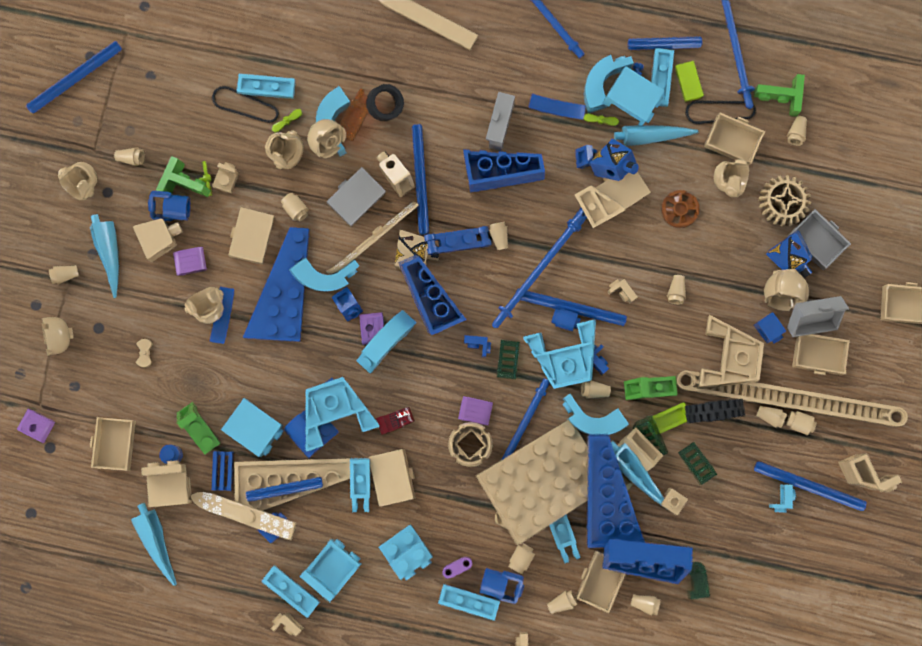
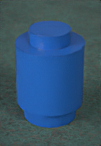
M561 308L555 309L551 323L555 324L556 327L573 332L574 329H578L577 324L580 323L581 318H578V313Z
M166 445L160 450V459L165 464L168 461L180 462L183 458L182 449L176 445Z

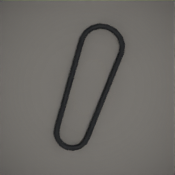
M220 86L217 89H215L212 94V101L214 105L219 109L226 110L266 123H273L278 118L279 113L276 107L245 94L240 95L274 109L276 112L275 118L272 120H265L259 117H255L249 114H245L218 105L215 102V94L217 93V91H219L220 89H228L237 93V90L231 87Z
M693 101L686 108V117L694 124L714 123L715 120H692L688 114L690 106L696 103L745 104V101ZM753 104L752 115L741 118L751 119L752 117H754L756 113L755 105Z

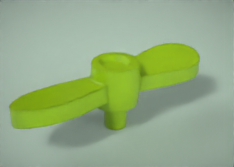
M300 109L294 110L289 116H285L282 121L274 124L272 131L276 133L283 129L285 125H290L291 121L302 116V111Z
M585 114L583 117L586 122L605 123L611 126H616L619 123L616 117L596 116L593 114Z
M203 161L204 175L199 180L206 183L207 188L211 190L209 196H212L211 176L207 173L206 161Z

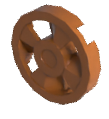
M676 190L669 193L663 200L661 214L670 226L685 228L697 219L700 212L699 203L694 195L692 196L690 193H687L688 191ZM682 195L688 197L686 202L682 201ZM667 201H669L674 206L666 207ZM688 210H695L693 218L686 214ZM675 216L680 217L678 224L672 222Z

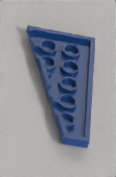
M289 228L243 335L244 339L301 342L305 286L295 279L289 269L302 259H307L309 228Z
M588 434L587 547L604 548L610 539L645 543L609 435Z

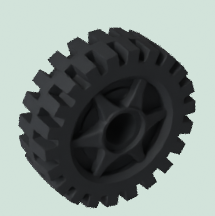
M742 398L685 406V413L688 424L745 416V408Z

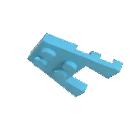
M595 319L577 324L581 344L546 351L541 332L523 337L524 341L530 346L532 354L541 364V369L554 389L592 380Z
M344 377L306 389V452L324 446L318 426L356 413L362 432L380 427Z

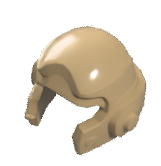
M294 130L287 133H273L266 142L265 151L267 156L274 161L276 168L280 170L282 168L290 169L297 165L302 157L303 142Z
M736 160L735 162L723 161L714 171L715 185L728 196L739 197L744 193L748 182L749 165L744 160Z
M77 162L71 167L61 168L58 172L61 186L77 200H87L93 196L94 187L97 184V173L91 165L85 162Z
M206 288L188 298L184 310L186 313L195 316L199 322L211 324L219 320L223 314L222 299L224 294L218 288Z

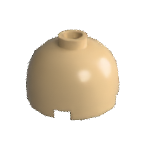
M322 119L313 124L309 130L307 137L309 147L317 156L329 158L339 151L340 147L337 146L341 141L344 143L346 131L337 122L330 119Z
M42 318L44 343L47 344V356L56 355L67 350L70 339H73L72 327L68 328L66 322L61 318Z

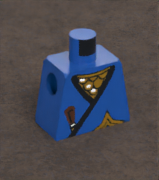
M611 139L590 161L595 176L616 181L622 180L628 173L636 174L639 169L633 151L615 139Z
M799 230L766 253L782 270L796 269L803 278L812 273L807 265L812 259V254Z

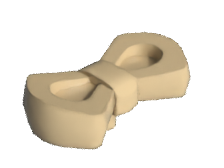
M141 339L136 343L140 349V357L136 364L142 368H147L152 364L150 349L153 343L148 339Z

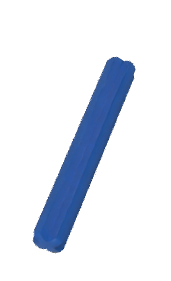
M701 37L638 38L628 40L629 50L700 48L702 46Z
M321 477L251 490L246 492V499L250 502L322 488L323 481Z

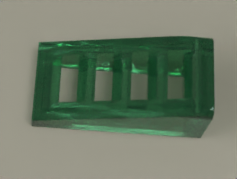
M501 340L496 378L516 380L520 342ZM504 346L515 347V351L504 350ZM503 353L513 354L514 358L503 357ZM502 361H509L514 363L513 366L502 364ZM501 369H513V372H501Z
M652 415L636 421L632 428L636 427L645 437V434L651 432L652 435L646 438L649 441L655 439L656 442L651 444L654 447L659 446L660 449L658 451L662 455L668 454L666 445Z
M695 442L677 452L699 485H703L717 475ZM694 449L695 453L687 458L685 455ZM698 456L700 458L695 463H690V461L693 460L695 457ZM701 463L705 465L696 471L695 467H697ZM705 470L709 471V473H707L703 477L699 475Z

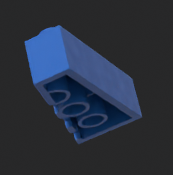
M463 149L470 193L545 180L542 154L492 153L482 150L475 152Z

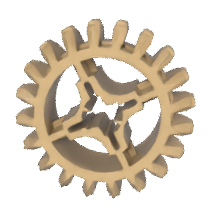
M786 175L784 179L781 176H778L776 180L772 178L770 184L766 183L764 185L765 189L760 191L763 196H760L758 200L764 202L759 205V208H765L762 215H769L767 221L773 218V225L780 221V225L783 227L786 223L788 226H792L793 222L797 224L800 222V219L806 217L804 213L809 212L807 206L811 204V201L806 199L811 194H805L808 187H801L803 181L795 183L796 177H793L790 181L789 176ZM783 187L780 195L771 196L774 189ZM790 190H792V191L796 194L797 197H794V196L791 194V191H790ZM783 197L788 201L787 204L781 201ZM772 205H776L779 209V212H777ZM798 205V209L794 214L787 215L789 207Z

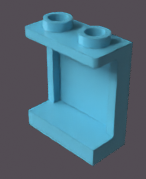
M625 66L603 103L608 107L614 104L639 120L638 125L642 126L645 122L649 123L654 116L652 111L654 107L658 108L663 100L661 95L664 90Z
M243 398L221 430L258 457H262L270 452L272 449L271 443L274 439L278 440L283 434L284 430L282 428L284 425L277 422L249 400Z
M331 539L310 566L300 575L305 582L329 602L332 601L361 565L359 562L360 557L352 551L348 553L344 549L345 545L338 539L335 541Z

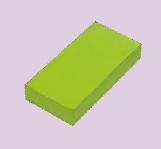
M694 61L675 65L684 102L703 98L704 95Z
M684 402L649 417L656 435L687 422L686 405Z

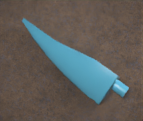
M658 125L624 126L622 132H614V139H623L625 146L644 145L697 134L698 130Z
M98 214L92 215L90 231L93 243L105 268L113 298H116L119 256L114 222H100Z
M611 441L621 472L641 491L661 505L664 497L650 478L639 458L626 443L618 447L614 441Z
M142 503L138 505L141 515L131 519L155 564L172 585L175 586L177 583L168 557L162 525L155 509L148 511L146 504Z

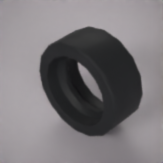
M382 84L369 92L366 106L369 114L374 119L389 121L398 117L402 112L404 98L397 87L391 84ZM381 92H388L394 98L395 108L389 114L381 113L376 107L375 98Z

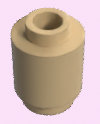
M289 193L282 199V207L293 221H302L307 217L309 209L297 195Z
M790 411L786 421V425L790 426V429L806 435L810 432L813 433L817 424L813 416L799 411Z
M524 543L522 546L518 545L509 561L511 562L509 567L520 574H523L524 570L527 571L535 556L532 553L533 548Z

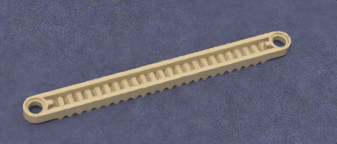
M682 371L676 376L677 387L700 394L729 399L743 398V401L892 427L902 426L908 419L906 411L895 406L757 382L698 389L699 372ZM683 375H688L691 378L690 385L684 386L681 383ZM894 412H899L901 415V420L898 423L892 420Z

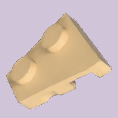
M592 185L575 194L593 228L626 210L625 207Z

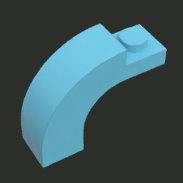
M609 55L592 68L584 88V102L588 113L606 108L607 105L603 103L606 98L603 83L611 75L622 72L625 66L632 69L634 62L631 56L627 58L621 56L613 62L612 56Z
M340 86L329 92L322 100L317 110L316 122L322 119L335 121L339 114L351 107L349 99ZM340 142L337 146L340 147L337 153L341 157L346 154V150Z
M304 258L291 267L289 271L298 282L307 288L317 291H333L348 285L349 283L344 277L350 278L356 274V268L359 265L356 260H353L336 273L324 275L317 272L309 261Z
M400 311L373 337L356 361L369 373H372L388 352L411 331L417 322L405 311Z
M571 394L563 398V407L568 413L572 412L573 414L567 420L577 430L585 434L610 435L629 425L618 408L603 418H592L580 409Z

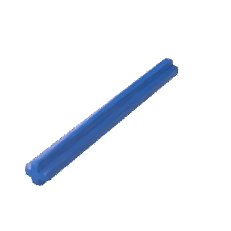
M116 41L108 45L27 103V109L31 113L41 109L122 50L121 46Z
M415 124L412 125L416 195L419 205L417 207L419 234L428 235L429 221L422 125Z
M527 291L520 299L553 309L563 308L578 313L581 316L624 326L627 320L625 315Z
M756 462L754 466L755 472L859 511H864L867 502L762 462Z

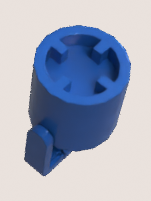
M151 191L148 199V210L150 211L151 219L188 221L191 209L190 196L171 195L170 192ZM154 197L164 198L163 214H155L156 200Z
M486 568L479 593L493 596L497 600L516 604L524 589V578L511 572H499ZM508 579L519 582L516 585L514 597L504 595Z

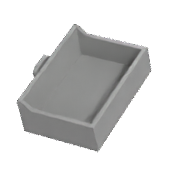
M498 92L486 135L490 149L502 152L514 107L515 96Z
M361 167L348 181L345 179L338 186L339 190L327 201V204L352 227L386 191Z
M816 209L788 235L790 236L797 230L800 231L812 254V260L822 270H825L851 245L837 231L839 227L833 221L828 222Z
M841 296L796 303L787 329L792 337L838 330L845 310H849V307Z

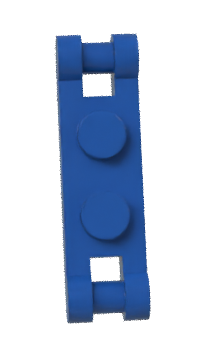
M488 226L474 229L425 235L424 239L428 244L427 254L435 255L491 246L492 242L488 237L489 228ZM476 235L481 236V241H477ZM435 241H438L439 247H436Z

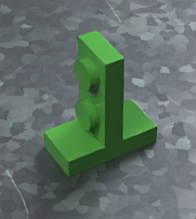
M797 74L793 79L792 88L758 84L754 90L753 97H758L762 101L775 99L780 103L791 101L789 116L797 117L802 109L805 75Z
M171 156L156 191L170 192L172 194L175 185L208 197L211 190L205 186L206 183L199 179H195V181L190 180L188 175L181 173L185 164L178 158Z
M676 376L640 377L624 381L626 400L678 395Z
M193 402L177 412V424L181 429L184 428L204 454L221 444L220 440L197 412V407Z

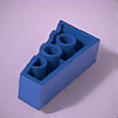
M414 255L398 262L426 330L430 335H434L467 320L419 256Z
M610 539L604 547L603 569L679 584L692 570L693 548Z

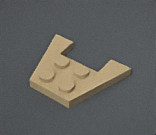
M709 315L705 335L724 338L720 372L701 369L698 389L758 382L760 380L764 343Z

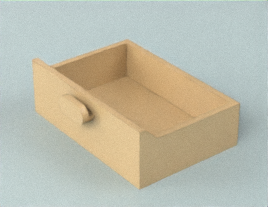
M719 113L716 116L704 147L734 160H744L750 165L765 131L749 125V121L741 117L734 119Z
M638 172L634 175L628 173L620 181L603 178L605 182L596 187L625 207V209L651 193Z
M240 207L236 227H232L230 235L232 242L228 254L229 257L263 265L275 218L274 215Z
M906 282V286L893 284L882 286L880 320L922 324V287H917L918 283Z
M815 334L798 336L795 342L792 367L814 371V374L826 375V373L845 375L847 373L846 365L850 340Z
M97 417L95 437L91 436L90 448H93L91 468L130 471L136 421Z
M405 449L369 457L379 507L416 498L412 479H415L413 467L409 468Z
M595 550L588 569L585 568L582 573L581 579L583 580L576 594V599L609 613L626 573L603 569L604 554Z

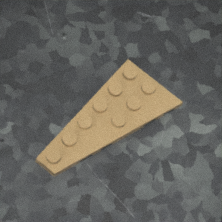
M350 459L234 462L235 502L264 511L350 479ZM318 477H321L323 481L322 488L250 502L246 499V492Z

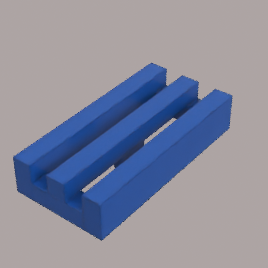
M213 451L212 490L232 491L234 452ZM218 455H221L220 486H217ZM225 456H228L227 487H224Z

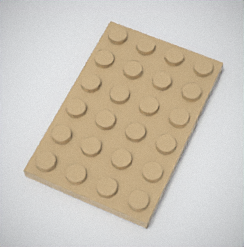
M569 420L476 475L517 545L587 501L588 446L577 428Z

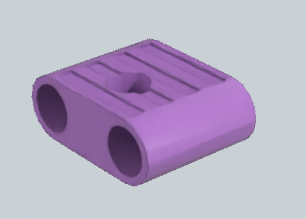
M203 247L173 253L177 276L207 270Z
M383 312L360 314L362 345L368 344L384 327Z
M463 396L458 419L488 425L493 403Z
M27 409L17 430L45 443L55 421L31 409Z
M465 556L446 565L443 568V576L445 578H452L468 570L472 566V560L470 557ZM468 560L470 563L467 567L463 566V561ZM447 569H450L452 571V574L447 575L445 574V571Z

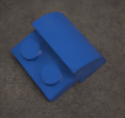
M306 410L293 418L284 428L287 435L308 459L322 448L319 447L306 452ZM331 422L318 426L323 445L339 433Z

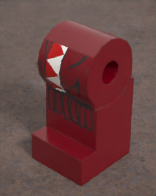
M410 407L375 418L380 426L379 429L382 435L415 422Z

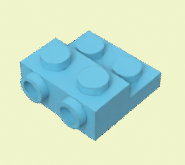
M411 524L379 546V549L400 580L403 578L408 580L416 574L414 570L419 566L422 569L431 563L430 558L433 557Z

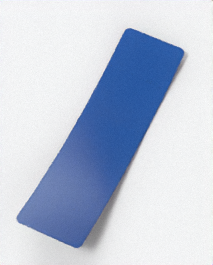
M532 94L529 108L554 115L583 119L586 105L563 102Z
M220 287L219 290H222L224 294L222 299L224 310L219 320L213 323L209 341L224 344L230 321L234 289Z

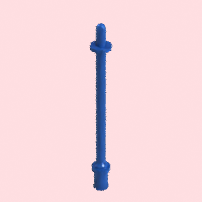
M722 0L742 87L737 92L738 94H743L746 108L752 109L751 92L755 88L749 86L730 1Z
M582 208L572 219L568 220V228L505 307H498L501 312L493 321V328H498L506 317L512 319L511 311L573 232L581 230V225L587 219Z

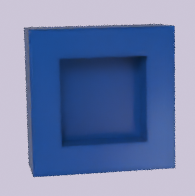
M585 145L575 150L577 168L591 166L590 161L593 159V154L597 153V150L593 149L592 145Z

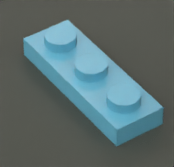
M656 48L654 51L651 82L664 90L661 95L663 100L659 106L667 107L674 50Z
M239 74L237 93L294 99L296 81L293 78Z
M275 565L261 581L306 618L310 616L320 603L318 599Z
M443 584L438 604L494 621L500 603L499 600Z

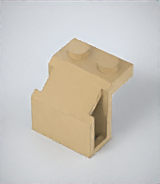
M636 427L617 445L619 447L626 443L639 458L646 471L654 467L663 456ZM622 473L628 491L633 483Z
M855 454L838 462L848 484L870 490H879L880 492H890L897 488V484L902 483L899 475H885L878 478L867 454ZM857 468H858V470H859V472H860V474H861V476H862V478H863V481H862V479H861V477H860V475H859V473H858V471H857Z
M168 461L167 466H160L159 463H148V467L141 468L142 476H147L149 507L192 503L190 478L187 477L185 464H179V461Z

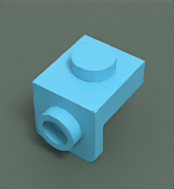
M780 485V504H769V508H775V512H787V509H793V501L796 498L793 485Z

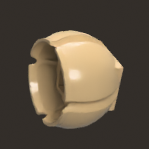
M796 269L773 271V275L767 280L764 287L765 303L768 302V306L777 310L790 311L791 308L794 309L796 303L807 302L809 286Z
M466 422L460 424L458 430L452 431L448 441V448L451 456L456 457L457 463L473 467L482 464L483 459H488L492 452L493 443L490 433L485 432L484 426L474 422ZM472 431L484 446L469 458L457 443Z

